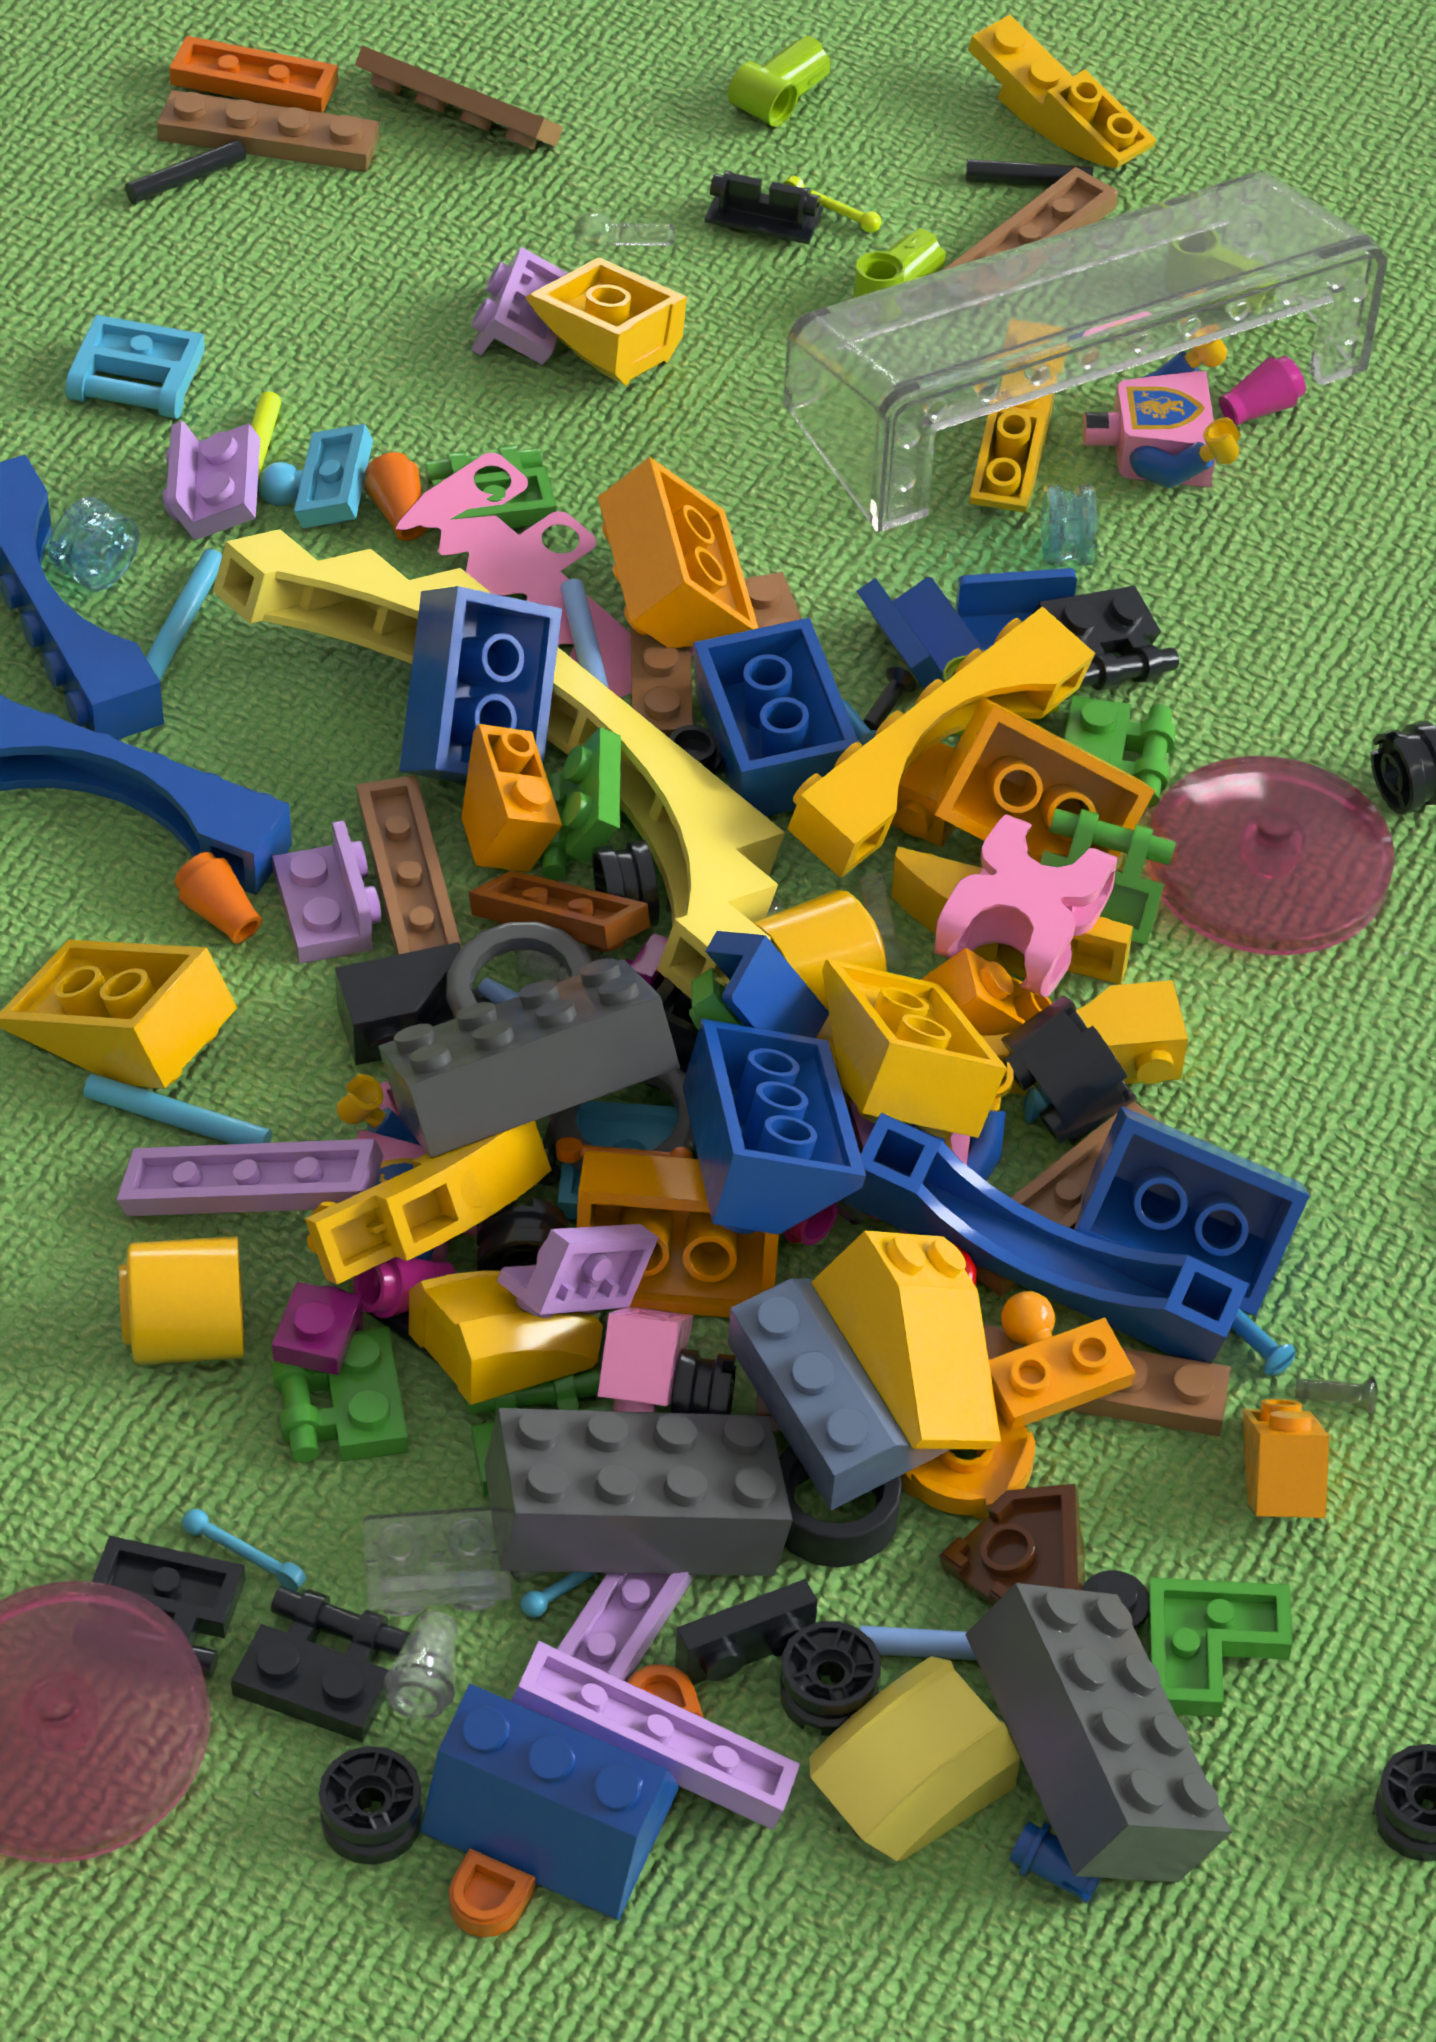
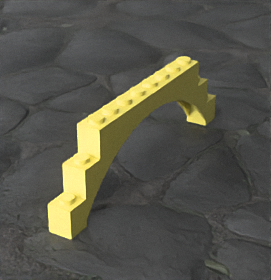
M280 529L226 541L212 591L250 624L264 621L307 630L358 644L410 664L413 661L421 591L460 586L491 593L461 568L408 580L372 549L318 561ZM558 648L547 740L569 755L575 746H582L599 727L621 735L620 808L629 817L642 839L646 841L663 877L671 906L672 930L657 971L664 977H667L690 999H692L691 981L710 968H713L724 983L728 985L730 980L705 951L716 931L766 935L771 940V937L753 922L766 918L778 884L769 875L785 832Z

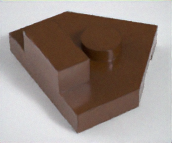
M1066 1484L1006 1490L987 1509L989 1515L964 1539L957 1537L939 1555L945 1571L992 1606L1015 1583L1082 1590L1085 1583L1084 1539L1080 1529L1079 1495L1076 1485Z

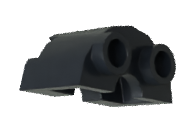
M1062 996L1001 1039L1010 1053L1002 1061L1006 1067L1007 1062L1010 1063L1013 1069V1079L1023 1091L1034 1085L1042 1096L1047 1107L1039 1111L1038 1115L1053 1138L1059 1144L1068 1139L1071 1145H1073L1118 1113L1120 1106L1127 1107L1135 1102L1137 1097L1124 1083L1123 1080L1127 1078V1075L1093 1025L1087 1028L1077 1013L1075 1004L1066 996Z

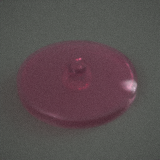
M1244 756L1214 762L1186 775L1167 791L1155 809L1150 828L1154 829L1152 835L1176 842L1169 866L1147 860L1151 880L1164 883L1161 899L1181 921L1201 935L1220 944L1246 952L1266 955H1297L1327 949L1342 943L1364 929L1375 918L1382 908L1390 888L1395 860L1394 845L1391 833L1382 815L1374 804L1352 784L1336 774L1306 762L1273 756Z
M91 1581L53 1582L34 1586L1 1599L0 1853L23 1860L60 1863L97 1857L131 1843L158 1824L177 1805L195 1778L204 1757L210 1730V1699L203 1670L191 1643L179 1626L159 1607L142 1596L109 1584Z

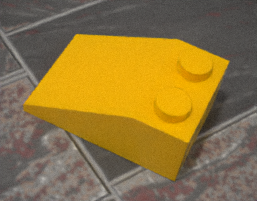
M68 939L0 1011V1028L94 1074L132 1086L166 1089L168 1085L174 1083L182 1075L183 1068L199 1050L217 1036L219 1028L237 1009V1006L207 947Z
M826 959L822 973L840 1083L858 1107V1113L873 1123H876L880 1114L884 1113L901 1122L915 1124L921 1130L940 1138H951L953 1133L979 1138L1007 1068L943 987L933 982Z
M864 1231L811 1281V1284L913 1449L992 1450L1001 1442L978 1290L965 1271L966 1262L962 1253L954 1244L941 1236Z

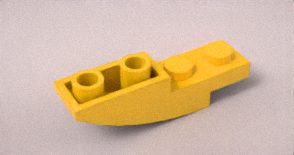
M1011 15L972 35L967 50L1002 84L997 99L1019 119L1055 145L1080 158L1112 168H1118L1154 147L1157 139L1086 69L1072 76Z
M1010 325L993 404L991 403L969 504L1022 513L1027 512L1053 411L1055 389L1065 348L1066 334Z
M898 847L894 857L891 897L910 916L936 935L937 921L956 885L965 877L972 874H980L983 868L941 858L930 853ZM1099 917L1090 931L1080 936H1073L1070 942L1072 951L1071 963L1067 971L1121 985L1128 964L1133 926L1112 921L1105 917ZM990 943L979 946L973 951L989 962L995 961L1011 974L1021 978H1025L1027 975L1023 953L1011 945Z
M536 1122L526 1123L432 1158L426 1153L411 1160L413 1169L305 1218L326 1280L339 1284L392 1258L398 1257L405 1261L413 1259L467 1231L519 1198L551 1171Z

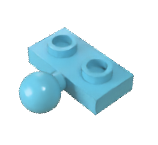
M365 423L312 433L305 466L302 470H298L293 465L285 462H276L267 466L261 472L258 479V490L262 499L276 506H285L296 502L294 513L302 529L326 524H338L343 521L356 519L365 480V469L368 466L373 443Z

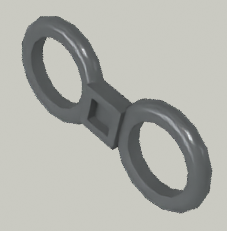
M507 922L481 931L459 949L447 971L446 1001L456 1019V1014L461 1009L477 1003L472 993V984L479 970L494 957L513 950H535L550 955L566 968L570 978L580 975V969L591 963L592 960L586 948L565 930L540 922ZM680 1068L643 1081L658 1087L669 1096L678 1111V1121L671 1136L657 1148L652 1149V1151L671 1152L676 1147H685L693 1153L696 1148L682 1087L686 1073ZM582 1104L550 1115V1133L555 1144L561 1138L573 1137L580 1140L582 1145H591L582 1137L576 1124V1117ZM584 1158L569 1164L581 1173Z

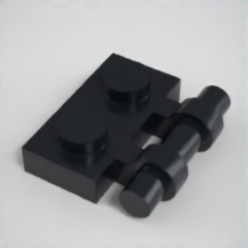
M1135 585L1041 601L1033 611L1035 613L1041 607H1044L1095 652L1080 688L1091 686L1095 690L1114 688L1119 684L1120 680L1134 678L1138 682L1157 680L1163 672L1176 670L1179 666V655L1174 648L1158 649L1153 645L1161 630ZM1119 652L1121 656L1115 657L1112 653Z
M109 1535L87 1592L89 1609L107 1612L109 1615L105 1625L80 1620L75 1629L73 1647L98 1653L99 1661L122 1665L126 1659L159 1667L160 1675L183 1679L186 1673L212 1678L218 1661V1651L193 1644L197 1633L225 1639L246 1581L245 1567L238 1563ZM136 1619L170 1626L166 1639L132 1632Z
M280 1586L273 1597L271 1613L293 1620V1623L287 1633L263 1624L260 1625L231 1679L232 1695L363 1743L392 1686L391 1670L372 1663L378 1652L403 1659L411 1642V1632L388 1625V1617L379 1613L365 1610L360 1615L330 1604V1596L307 1589L302 1594ZM320 1631L351 1641L346 1654L314 1643Z

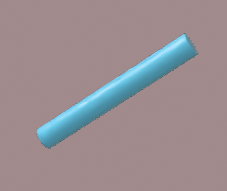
M206 549L201 555L146 656L159 681L162 679L216 579L222 554L216 550Z
M94 1073L89 1075L84 1086V1098L229 1144L271 1142V1129Z

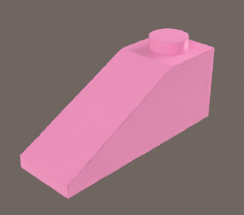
M630 1306L609 1313L598 1397L614 1399L613 1411L654 1412L655 1405L667 1406L672 1403L679 1355L682 1348H687L692 1329L693 1315Z

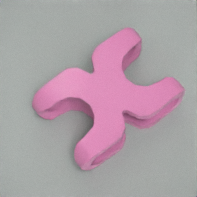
M1004 815L983 843L981 848L983 869L980 874H972L961 879L945 904L937 921L934 953L950 959L965 947L973 952L979 946L990 943L1011 945L1023 953L1025 958L1024 966L1027 975L1021 984V988L1042 997H1048L1069 968L1072 956L1070 942L1073 936H1080L1093 928L1111 895L1117 857L1095 848H1088L1074 864L1058 868L1041 865L1027 854L1028 847L1025 836L1032 825L1010 815Z

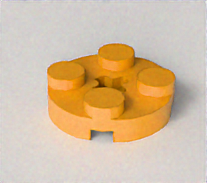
M995 1402L1001 1438L999 1444L992 1450L976 1449V1455L979 1457L971 1460L960 1459L954 1453L948 1451L900 1476L902 1488L908 1495L919 1498L938 1510L957 1515H972L977 1519L984 1520L989 1515L987 1509L1006 1490L1025 1489L1032 1474L1035 1455V1440L1032 1430L1030 1434L1026 1426L1010 1430Z

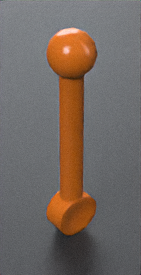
M573 1137L561 1138L556 1143V1158L564 1163H574L584 1158L585 1150L694 1159L693 1153L685 1147H676L671 1152L582 1145L580 1140Z

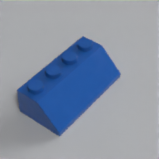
M702 1019L682 1087L712 1224L722 1225L726 1229L740 1234H751L759 1231L779 1235L861 1189L866 1174L829 1041Z

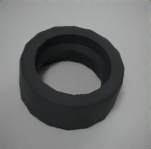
M787 1446L779 1460L793 1520L784 1546L792 1554L811 1564L836 1568L863 1563L883 1551L896 1532L902 1489L900 1476L871 1490L876 1497L875 1509L863 1518L841 1524L820 1521L804 1513L795 1503V1489L798 1485L810 1479L791 1446Z

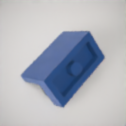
M1064 568L963 575L958 579L955 610L984 651L994 645L996 637L1010 621L1019 618L1023 622L1031 616L1039 602L1075 596L1077 582L1075 570Z
M931 577L925 578L893 601L876 578L856 591L923 689L936 679L942 680L943 670L946 664L953 658L967 656L977 648L985 652Z
M716 931L705 952L730 980L722 994V999L742 1024L753 1028L817 1038L829 1016V1011L766 935Z

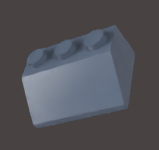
M791 1278L730 1308L728 1345L831 1511L951 1449H913L811 1284V1281L814 1279Z

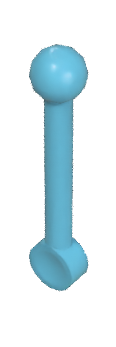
M191 1509L184 1514L182 1527L187 1534L192 1536L205 1535L275 1575L285 1588L298 1591L306 1581L305 1573L297 1565L291 1562L282 1564L209 1522V1518L203 1510Z
M572 1572L541 1592L537 1590L526 1592L520 1601L523 1613L532 1618L542 1616L547 1610L548 1603L598 1574V1572Z

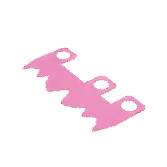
M486 453L425 492L398 522L396 529L407 530L420 525L425 528H439L441 530V538L438 552L441 555L468 552L466 573L491 593L502 596L523 593L527 596V601L562 608L558 644L574 645L560 589L562 583L569 579L560 571L595 548L596 538L570 514L562 511L549 514L519 535L497 516L451 519L467 509L505 504L527 488L528 480L525 475L503 456L497 453ZM486 466H496L504 469L510 475L511 484L506 490V496L503 500L498 502L489 501L487 498L494 494L485 493L476 487L474 475L479 469ZM553 525H565L572 528L578 534L579 544L571 552L555 553L544 546L542 542L543 532ZM586 594L609 689L621 698L631 693L630 632ZM693 646L690 647V656L694 654ZM573 647L569 657L578 663L575 647Z

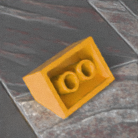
M648 457L598 496L604 520L601 525L602 532L610 543L615 561L612 570L621 585L626 603L624 615L630 626L642 636L648 634L668 648L692 647L693 642L758 629L723 508L651 457Z
M982 697L953 751L933 814L983 841L986 840L1004 815H1010L1028 822L1032 826L1025 836L1028 847L1027 854L1040 863L1044 850L1065 856L1069 855L1073 839L1049 832L1056 808L1079 815L1081 809L1099 814L1098 820L1134 830L1155 790L1142 780ZM1093 844L1090 846V848H1095L1117 857V860L1122 853Z
M585 1150L578 1189L577 1228L641 1224L659 1237L630 1307L688 1315L730 1318L731 1307L775 1286L779 1235L759 1231L751 1234H740L730 1231L722 1225L712 1224L698 1159Z

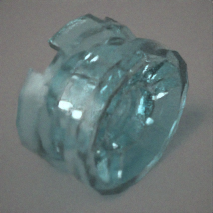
M1061 485L1044 486L1041 503V544L1045 566H1062L1064 560H1074L1076 565H1094L1097 546L1093 543L1095 533H1098L1097 501L1094 486L1076 485L1074 491H1064Z
M89 496L80 499L70 506L58 520L51 534L48 546L49 561L55 569L65 575L73 576L79 584L93 591L104 590L118 581L129 568L138 547V526L133 519L123 513L113 511L107 503L98 498Z

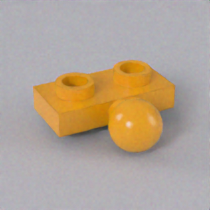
M1024 1291L1013 1295L1005 1303L1001 1313V1324L1004 1332L1014 1342L1027 1345L989 1360L994 1399L1010 1430L1132 1386L1136 1372L1105 1317L1053 1336L1051 1332L1055 1324V1313L1051 1303L1043 1295L1032 1291Z

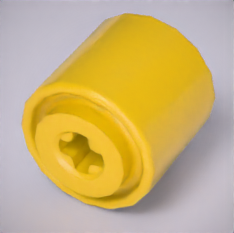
M834 890L753 922L771 937V943L827 1010L828 1004L822 973L826 959L887 972L885 947L876 923L861 902L848 891Z
M238 1236L135 1242L128 1245L126 1263L119 1265L120 1314L124 1345H131L135 1364L245 1358L243 1296Z

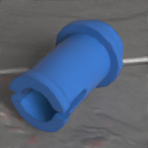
M1029 1821L1023 1829L1009 1861L1021 1867L1020 1875L1027 1877L1032 1872L1081 1898L1080 1901L1087 1904L1101 1878L1074 1876L1057 1836L1050 1833L1052 1825L1045 1822L1042 1827H1039Z

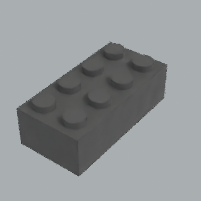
M611 958L593 961L580 969V975L557 983L552 980L531 983L518 992V997L495 1005L491 1002L469 1005L456 1014V1019L434 1027L429 1024L407 1027L394 1036V1041L378 1046L400 1118L430 1158L680 1068L660 995L624 959L617 961Z
M498 1408L484 1468L501 1571L648 1574L688 1572V1574L775 1576L793 1519L770 1416Z
M1015 1583L965 1634L1074 1876L1179 1882L1232 1833L1218 1804L1217 1793L1207 1781L1189 1744L1188 1733L1177 1719L1160 1683L1159 1672L1149 1660L1132 1625L1131 1614L1117 1594Z

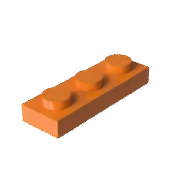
M192 36L185 37L169 67L170 85L241 98L251 102H261L288 108L296 107L321 113L324 112L338 84V65Z

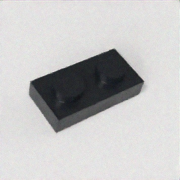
M800 1580L677 1627L675 1667L686 1674L693 1685H696L706 1680H725L736 1674L743 1666L771 1655L781 1657L788 1640L801 1628L816 1623L818 1600L807 1580Z

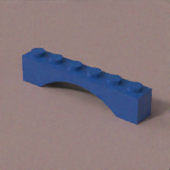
M26 454L0 462V591L8 609L18 608L21 613V626L29 646L32 649L36 647L41 648L44 668L50 683L54 688L62 686L65 690L66 706L73 723L78 726L85 725L86 729L97 733H106L116 740L163 725L164 717L160 681L138 644L110 634L83 619L61 600L47 581L41 565L43 553L52 534L48 494Z
M0 694V791L23 788H58L88 792L119 801L148 815L169 830L187 849L192 858L203 852H212L216 858H225L229 862L243 890L255 895L259 893L273 873L272 856L286 854L291 848L290 806L288 803L280 801L270 794L258 793L226 781L216 774L202 772L172 761L162 754L148 752L121 742L106 733H97L67 722L52 713H43L16 703Z
M884 1113L880 1114L860 1154L866 1174L863 1187L841 1200L910 1234L944 1237L948 1241L962 1247L971 1256L974 1264L1094 1320L1105 1317L1111 1328L1174 1357L1212 1363L1227 1338L1249 1286V1283L1189 1255L1157 1253L1124 1247L1085 1235L1053 1222L1019 1204L990 1185L963 1163L942 1140Z

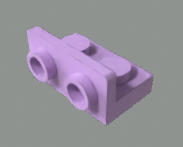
M520 247L508 265L500 261L485 286V291L492 294L491 298H485L471 323V327L478 331L471 351L481 356L495 338L543 365L552 354L558 337L538 317L525 300V297L568 273L523 247Z
M184 421L171 425L170 448L166 451V461L168 464L167 488L163 490V502L169 516L176 522L180 521L194 540L256 519L260 437L250 423L229 431L218 432L202 441L197 440Z
M344 820L332 822L333 845L272 856L273 874L299 964L373 950L372 924L381 923L378 894L375 886L364 887L362 878L368 876L364 848L361 841L351 842Z
M641 1224L551 1229L547 1240L538 1252L536 1265L503 1267L497 1282L516 1296V1303L520 1308L535 1316L544 1318L552 1317L555 1313L583 1312L595 1314L599 1310L628 1308L659 1237Z

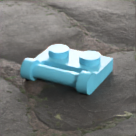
M95 315L69 370L66 380V397L69 400L86 402L90 397L156 409L162 417L178 419L183 409L185 394L205 352L204 334ZM99 371L164 384L162 387L96 376L95 373Z

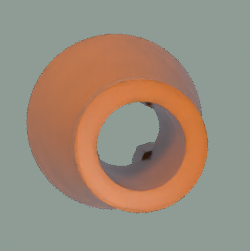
M399 452L386 453L373 459L365 469V491L390 523L398 539L409 541L422 536L428 528L421 525L407 530L396 529L398 522L422 497L418 466L414 462L409 461L405 454Z
M203 852L190 859L178 871L174 879V885L179 890V901L224 932L233 943L238 944L246 941L260 928L262 918L254 910L229 862L225 858H216L212 852Z

